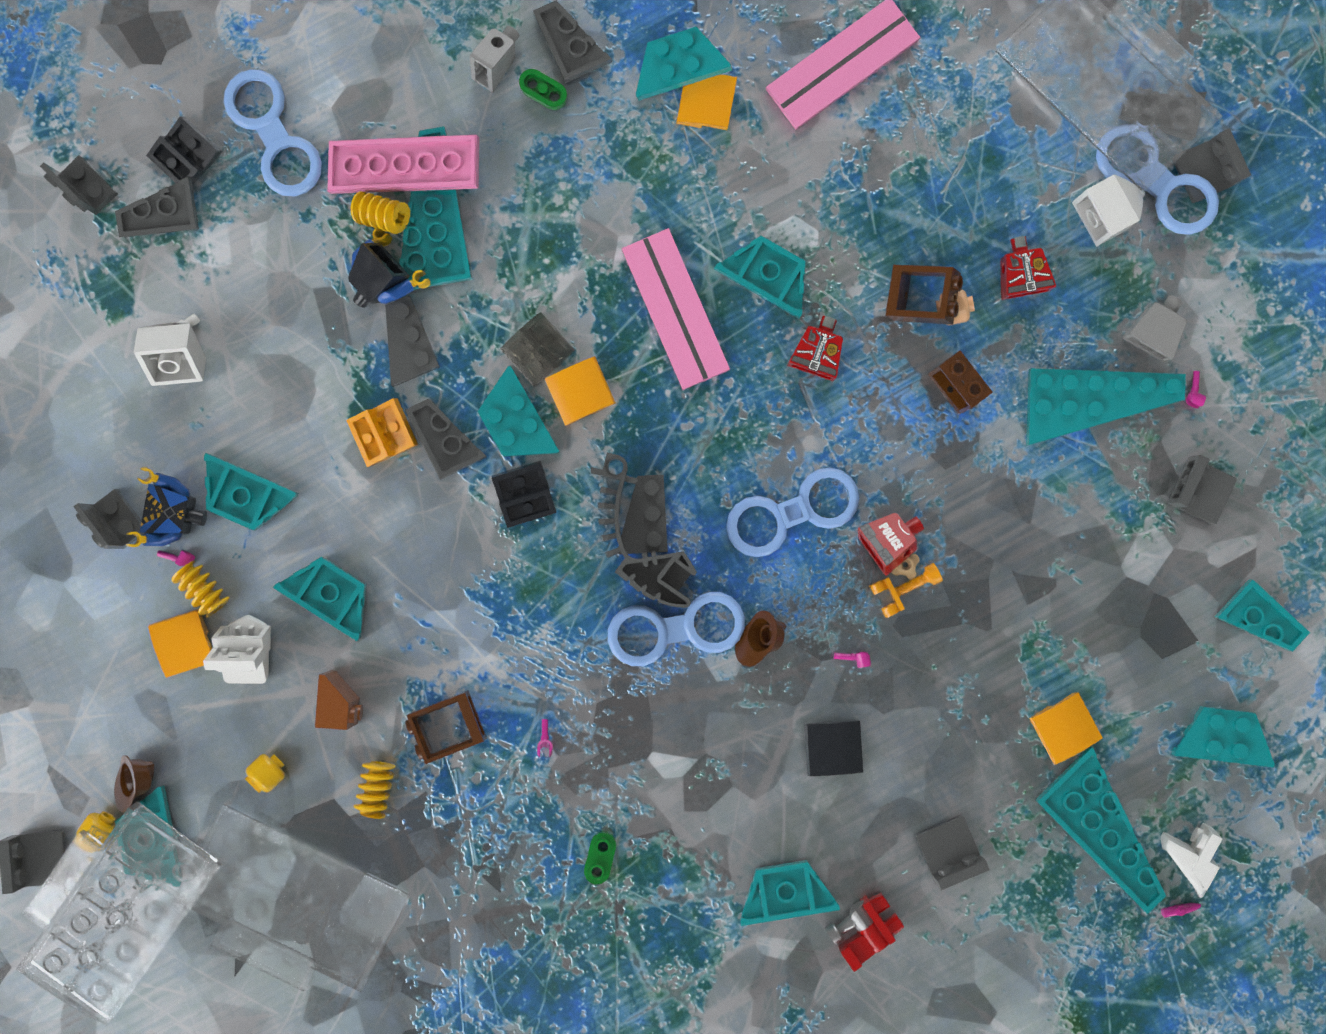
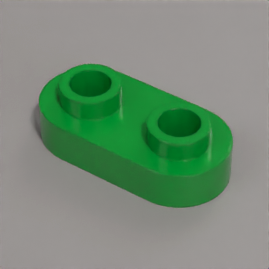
M536 69L525 70L520 75L519 85L524 95L551 110H559L565 106L568 98L567 91L561 83ZM534 81L537 83V86L530 88L528 84ZM553 94L559 95L557 101H552L550 97Z
M600 831L592 837L584 868L585 878L592 884H602L610 875L616 850V839L610 832ZM600 842L607 843L608 848L606 850H601L598 847V844ZM598 867L602 870V873L594 875L592 869Z

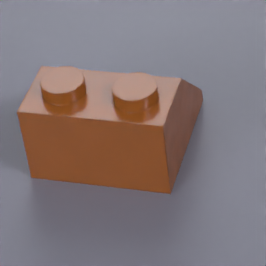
M335 670L319 674L315 728L348 730L357 725L358 720L361 721L363 705H359L360 698Z

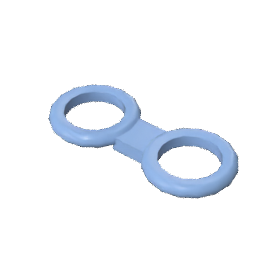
M249 69L240 72L230 80L224 92V105L227 115L235 124L258 132L266 147L261 159V172L264 181L273 191L283 196L293 197L307 193L317 184L321 176L322 161L318 150L311 142L301 137L290 136L279 118L284 109L285 95L278 80L263 70ZM251 81H261L269 85L274 96L273 105L269 112L256 119L242 116L237 111L235 104L238 90L245 83ZM289 147L305 151L311 162L308 176L301 183L295 185H284L278 182L272 171L273 160L281 150Z
M1125 124L1114 127L1103 135L1097 145L1096 152L1099 170L1106 178L1115 174L1133 184L1137 183L1156 198L1155 208L1158 219L1167 229L1177 234L1190 235L1201 232L1212 224L1218 214L1219 207L1216 189L1208 180L1199 175L1182 174L1174 176L1158 162L1159 150L1156 140L1149 131L1136 125ZM1123 136L1135 137L1140 140L1146 147L1148 154L1144 167L1138 172L1131 174L1120 173L1110 165L1107 157L1108 147L1111 142ZM1183 185L1194 186L1200 189L1207 200V210L1203 218L1190 224L1175 220L1167 208V199L1170 192L1176 187Z
M831 467L817 469L805 478L800 486L798 497L777 504L770 498L753 496L747 497L735 504L728 515L726 525L728 538L733 546L744 555L753 557L770 555L779 549L786 539L787 529L808 520L815 526L830 529L841 527L850 521L858 509L860 499L858 487L852 477L840 469ZM820 479H837L843 483L848 491V505L844 512L837 517H821L810 506V489ZM749 507H764L772 512L776 518V535L765 546H750L742 541L738 534V518Z
M707 592L699 595L691 602L685 614L665 618L656 610L645 605H632L620 610L612 618L608 627L607 641L611 652L619 661L630 666H646L651 664L664 653L667 644L690 640L696 648L707 653H721L731 649L740 640L745 629V616L741 606L735 599L722 592ZM710 602H719L726 605L734 616L732 633L720 642L703 640L697 634L694 627V617L697 611L703 605ZM632 616L649 618L658 630V642L655 648L643 656H633L626 653L618 641L620 625Z

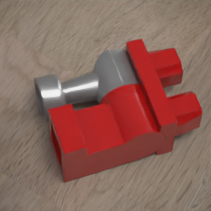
M882 893L870 899L865 895L859 902L852 905L849 916L837 926L835 923H830L825 927L828 935L838 945L840 953L854 972L861 968L862 963L894 943L896 941L894 936L904 928L902 921L896 913L885 920L880 916V913L890 907ZM856 928L858 932L844 941L843 934Z

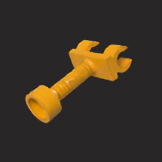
M931 563L924 567L923 575L921 574L902 585L894 587L890 578L885 577L870 585V588L874 595L886 589L889 590L894 603L881 609L884 616L888 618L905 609L899 598L901 595L926 584V582L934 586L942 582L943 579L936 565Z

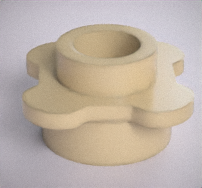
M910 555L892 571V574L895 576L904 575L908 579L915 578L917 574L915 571L916 564L920 561L918 555ZM906 562L908 566L903 567V563Z

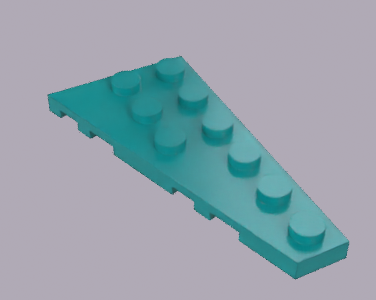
M445 126L420 130L418 137L447 136ZM457 189L411 191L410 201L408 202L410 219L404 229L402 254L399 260V264L410 275L408 280H412V275L417 270H422L426 273L419 278V282L428 278L431 281L428 287L472 280Z
M1031 368L1028 374L1026 446L1185 400L1186 374Z
M1090 746L1035 801L1145 913L1149 914L1166 897V894L1133 832L1134 829L1116 793L1113 791L1104 769L1096 757L1097 754L1094 748Z

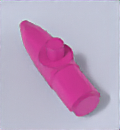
M1183 903L1161 909V914L1164 918L1178 915L1184 916L1199 909L1201 904Z

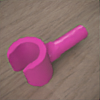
M1193 371L1191 391L1186 398V403L1196 409L1199 406H1203L1206 400L1205 395L1198 393L1200 371Z
M160 550L157 552L158 557L172 560L178 566H185L195 559L193 554L185 550H181L179 556Z
M867 652L855 654L834 653V659L856 660L857 668L871 665L870 655Z
M542 719L541 741L537 745V755L539 757L540 749L544 747L549 749V757L552 755L553 745L549 741L548 719Z

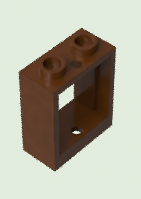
M893 265L885 316L893 321L953 325L954 317H957L959 311L957 297L958 291H961L963 285L961 273L954 267ZM911 275L945 277L940 312L906 310Z
M961 350L928 373L929 377L958 414L972 409L993 393ZM948 387H952L953 391L951 393L947 391Z
M469 690L406 715L408 718L405 721L407 730L410 735L414 734L417 742L415 745L416 754L420 760H424L425 764L484 742L487 739ZM458 702L471 738L433 752L420 716Z

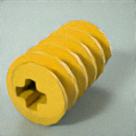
M364 191L357 192L351 202V216L357 224L398 234L409 223L410 208L405 202L383 198L378 195L375 196Z
M191 561L177 571L171 580L174 584L180 583L178 586L179 591H187L185 598L193 599L191 603L193 607L201 606L198 610L199 615L207 614L206 618L219 611L229 601L230 597L227 596L221 599L219 596L223 589L214 591L213 588L217 582L207 583L206 580L210 573L201 575L200 571L204 566L194 567L195 561Z
M381 761L363 763L362 767L369 771L368 773L360 774V777L367 781L366 783L358 784V787L364 790V793L356 794L355 797L362 800V803L354 804L353 808L359 810L362 816L383 819L386 815L382 811L386 810L388 806L383 800H387L390 797V794L385 790L391 789L392 784L388 780L394 777V773L390 769H394L396 766Z

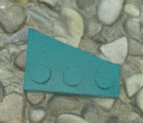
M1249 579L1214 616L1291 652L1310 634L1301 623L1253 579Z

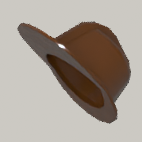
M768 611L757 612L745 626L740 640L735 644V654L738 661L747 667L756 666L768 653L777 651L784 642L786 624L775 619Z
M127 755L121 757L120 768L114 785L115 803L120 812H128L134 798L151 789L155 768L153 762L142 759H130Z

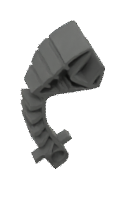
M607 452L603 470L591 467V474L620 481L618 490L602 486L600 488V494L616 496L615 504L598 502V510H615L614 518L598 519V523L601 526L615 524L616 533L601 535L602 542L617 538L619 548L605 552L606 557L610 558L622 552L625 559L616 569L615 573L625 581L629 580L630 585L638 592L642 591L644 596L652 600L658 599L659 603L668 606L689 607L691 604L690 599L679 590L688 577L696 575L697 572L684 551L658 556L656 551H651L652 557H648L647 552L642 553L643 558L641 559L632 558L627 554L620 531V504L625 482L636 484L639 479L627 476L628 465L623 457ZM615 460L623 463V470L617 475L609 471L610 463Z

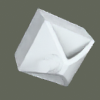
M1114 174L1086 189L1072 204L1097 247L1140 221L1145 192L1130 181Z
M194 313L185 320L181 319L178 322L156 324L137 329L134 354L151 386L203 381L206 356L192 327L200 322V319Z

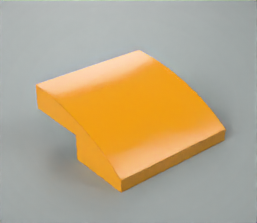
M720 74L683 86L676 124L696 128L707 126L727 130L737 77Z
M595 356L545 378L565 426L616 404Z
M392 398L373 409H367L346 420L367 467L385 461L418 445L398 398Z
M199 609L148 626L155 653L166 678L204 666L203 660L212 650L211 643L207 637L209 631L202 615L198 613Z
M1079 692L1070 694L1057 704L1047 706L1029 718L1053 764L1063 762L1103 739Z

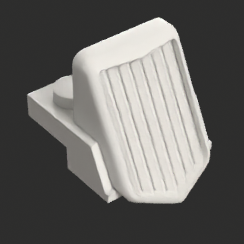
M251 615L241 617L228 624V626H220L211 638L213 648L203 660L205 670L222 672L224 681L229 684L265 683L269 675L271 626H267L266 623Z
M1202 823L1200 828L1197 827L1193 831L1190 838L1191 845L1163 832L1160 839L1163 850L1169 853L1193 885L1200 898L1204 897L1220 868L1212 857L1222 841L1221 836L1205 823Z

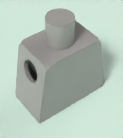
M507 26L503 32L495 28L491 29L470 54L471 79L492 93L515 59V41L519 37L516 29L511 26Z
M1169 295L1163 305L1157 302L1148 305L1124 333L1122 338L1162 362L1173 359L1187 323L1184 317L1177 314L1182 301L1177 297Z

